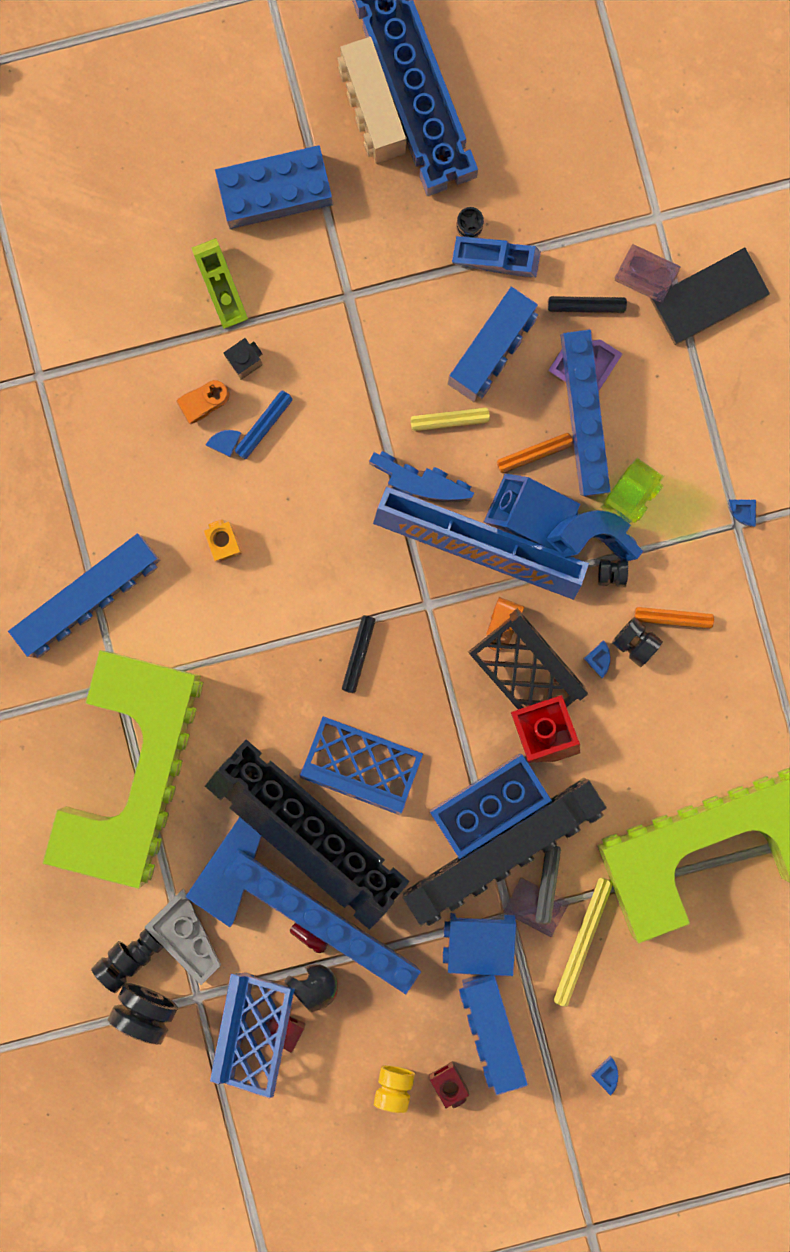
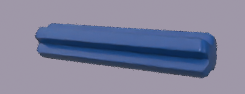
M283 390L279 392L235 448L236 454L241 458L247 459L292 402V397Z

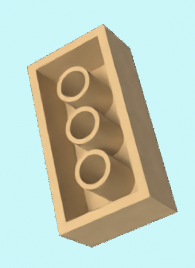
M368 37L341 46V57L337 58L338 70L342 82H348L346 83L348 100L351 107L356 106L355 119L359 131L365 132L363 134L364 146L368 157L373 156L375 164L406 154V137L372 38Z

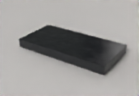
M744 247L657 293L650 300L674 345H677L770 295V292Z

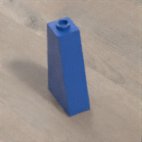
M239 817L185 897L228 927H231L236 919L245 889L225 877L223 870L237 849L255 859L262 836Z

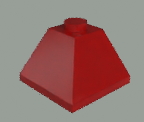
M562 695L511 712L528 763L556 762L581 753L580 743Z

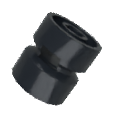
M633 617L617 634L612 644L621 652L628 651L629 659L641 668L656 653L663 641L653 632L647 633L645 631L646 626L636 617ZM637 636L640 640L634 646L631 641Z
M118 941L108 951V958H101L91 968L96 979L113 993H117L127 983V976L133 977L143 967L128 953L127 945L121 941ZM113 964L115 968L120 971V973H118L111 965Z

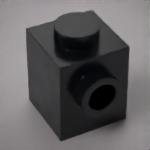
M246 338L223 352L225 358L241 380L263 365L259 358L263 355L254 341L249 344Z

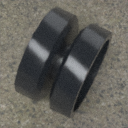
M125 983L118 996L122 1005H115L113 1007L108 1022L114 1028L130 1037L146 1043L161 1045L168 1031L164 1023L172 1022L178 1006L169 998L151 989L132 983Z

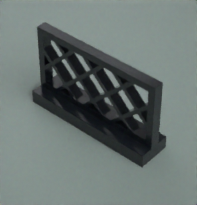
M518 608L509 614L510 618L468 651L470 656L517 709L524 708L523 705L530 706L542 702L541 700H532L534 687L548 688L547 700L552 698L553 689H564L569 694L564 699L566 707L577 699L581 701L588 695L583 683ZM511 627L516 633V643H500L501 634ZM520 639L524 642L525 645L520 644ZM485 647L496 648L495 661L482 660L478 653ZM500 648L515 649L514 662L499 661ZM519 650H531L533 653L532 664L517 663ZM489 666H494V670L492 671ZM498 666L513 667L512 680H500L497 677ZM517 668L532 669L530 682L515 681ZM536 669L548 670L550 672L549 683L534 682ZM505 685L511 686V689L509 690ZM515 686L530 687L528 700L517 699L514 696Z

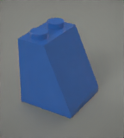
M505 474L484 523L557 551L546 538L560 522L578 515L580 503L529 477Z

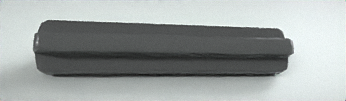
M555 846L545 852L535 919L537 923L543 925L550 924L552 919L561 854L559 846Z

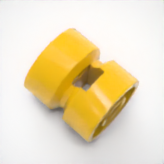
M381 1066L378 1083L382 1087L376 1090L373 1105L389 1112L406 1113L410 1102V1095L407 1091L413 1087L415 1073L402 1067Z

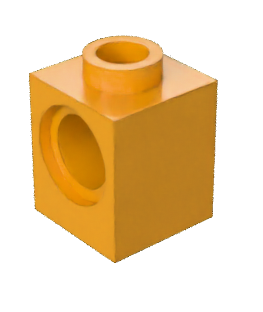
M221 519L208 524L209 529L204 530L215 562L218 563L242 554L230 522L224 523V520ZM219 533H227L229 536V542L224 547H218L215 543V538Z

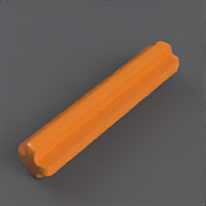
M564 433L498 459V469L501 473H506L573 446V439L569 433Z
M637 607L634 612V617L640 622L699 628H713L714 615L708 613Z

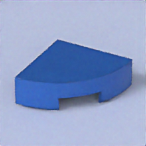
M235 430L220 431L208 440L206 446L231 458L242 433Z
M729 499L728 507L732 516L745 526L756 527V500Z
M604 640L583 658L601 678L606 675L610 666V651Z
M609 1056L591 1075L611 1096L617 1087L618 1068L613 1058Z

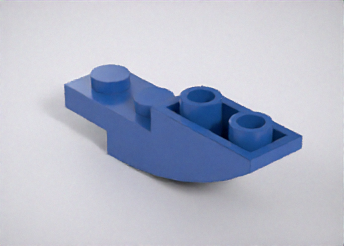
M381 451L380 455L374 452L369 460L371 466L391 476L388 487L410 496L429 501L462 502L470 501L474 495L470 491V485L461 480H457L455 483L447 479L448 474L436 467H433L432 470L426 468L423 476L420 477L417 469L408 464L402 467L394 463L395 458Z

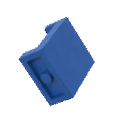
M450 913V921L444 922V938H449V946L443 947V963L448 964V973L513 976L516 935L515 915H504V920L457 918L456 913Z

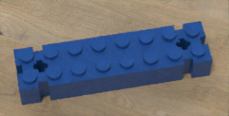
M352 0L359 20H363V31L366 38H372L416 167L423 166L420 168V179L427 197L447 190L448 182L454 179L457 185L476 179L478 167L471 149L465 152L463 150L466 148L467 139L414 1ZM440 155H443L444 159L447 158V161L443 162L438 160Z

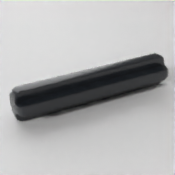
M550 296L548 299V311L624 313L627 310V299L625 297Z
M363 615L342 685V690L345 692H356L376 622L374 617Z

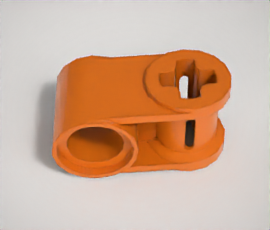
M212 380L184 394L176 402L190 425L224 406L230 398V392L222 382ZM214 388L223 390L219 393L221 398L218 400L210 397L214 394L212 390Z
M499 597L485 637L510 618L509 614L517 608L523 613L524 606ZM511 627L502 633L501 637L505 641L500 643L509 644L514 633Z

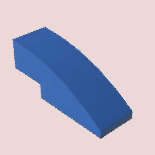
M456 236L452 263L490 272L536 278L541 252L536 246L510 244L505 240Z

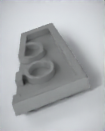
M182 889L144 928L202 985L221 966V963L191 901L185 897L187 895L185 889Z

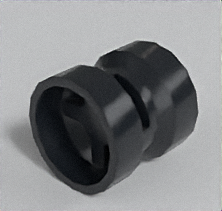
M466 207L461 210L456 224L457 232L461 237L477 238L481 234L484 224L482 212L474 207Z
M600 559L598 585L608 586L609 584H615L617 587H626L628 561L619 560L617 563H613L609 559Z
M146 929L139 934L137 941H132L126 947L128 953L142 966L147 965L151 961V956L154 953H159L164 948Z

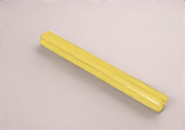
M605 878L598 879L554 997V1002L558 1005L567 1007L605 908L613 886L612 882Z

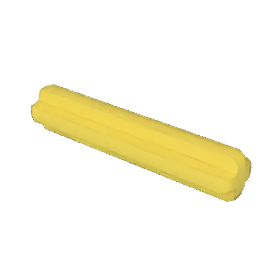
M488 408L418 415L411 417V428L413 431L488 423L490 415Z

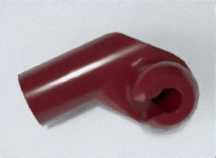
M297 923L291 926L290 933L303 944L313 949L316 953L325 952L328 943Z

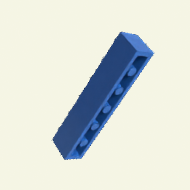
M591 329L563 333L560 335L580 495L609 493L611 491Z
M137 533L8 630V632L27 657L36 656L39 658L50 650L48 645L57 639L60 642L72 633L70 629L77 623L81 626L93 617L91 613L98 607L104 609L114 602L113 596L118 592L122 591L125 593L136 585L134 580L143 574L146 577L158 568L156 564L160 559L144 538Z

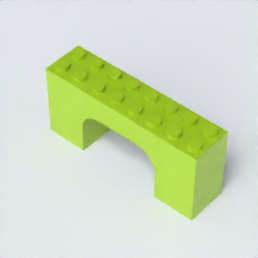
M99 651L86 704L126 714L138 723L143 734V745L128 802L118 816L106 817L67 806L57 810L43 864L137 889L148 883L149 880L151 881L155 865L151 864L152 858L155 857V854L159 853L162 838H158L159 832L162 828L166 827L169 812H165L166 805L169 804V801L172 802L176 786L172 785L173 779L176 775L179 776L183 760H180L179 756L183 749L186 750L190 734L186 733L187 726L190 723L193 724L197 708L193 707L194 700L200 697L204 682L200 681L201 675L110 651Z
M790 767L779 771L778 777L768 778L766 776L753 781L754 786L743 788V786L733 788L727 791L728 796L718 798V796L709 797L702 801V806L693 807L689 805L677 810L678 815L673 817L663 815L653 819V824L647 827L639 824L627 829L628 834L623 836L613 834L602 839L603 843L597 845L610 881L613 884V889L631 936L638 943L690 924L675 885L674 875L678 863L685 855L746 831H759L768 842L781 879L790 883Z

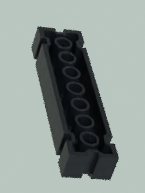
M246 739L214 773L205 787L218 799L227 798L232 803L229 808L342 907L351 906L356 911L353 916L370 930L386 914L395 902L394 900L410 881L394 867L389 871L382 864L385 861L384 858L271 760L266 764L260 758L262 752Z
M586 778L580 779L563 792L550 798L552 801L460 859L458 857L425 879L404 890L403 899L419 925L421 926L426 923L430 926L442 918L440 912L447 908L450 911L456 910L465 903L464 898L470 894H473L475 897L487 890L486 884L494 879L500 882L511 874L510 869L519 864L520 867H523L534 860L532 855L540 850L545 853L557 845L556 840L562 836L569 838L581 830L579 828L581 823L589 821L591 824L603 817L602 811L607 809L590 780Z

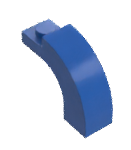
M590 511L569 517L560 522L546 538L563 557L579 554L592 537L602 541L623 561L636 560L643 552L637 545L636 540L626 534L631 524L622 517L607 511Z

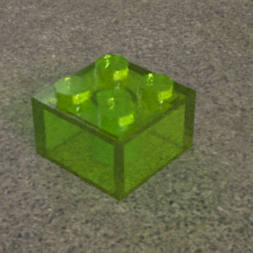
M636 458L628 466L600 508L622 517L628 523H636L648 509L644 505L646 501H651L664 486L660 483L664 476Z

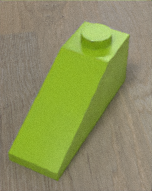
M217 238L192 247L194 257L223 329L248 320Z

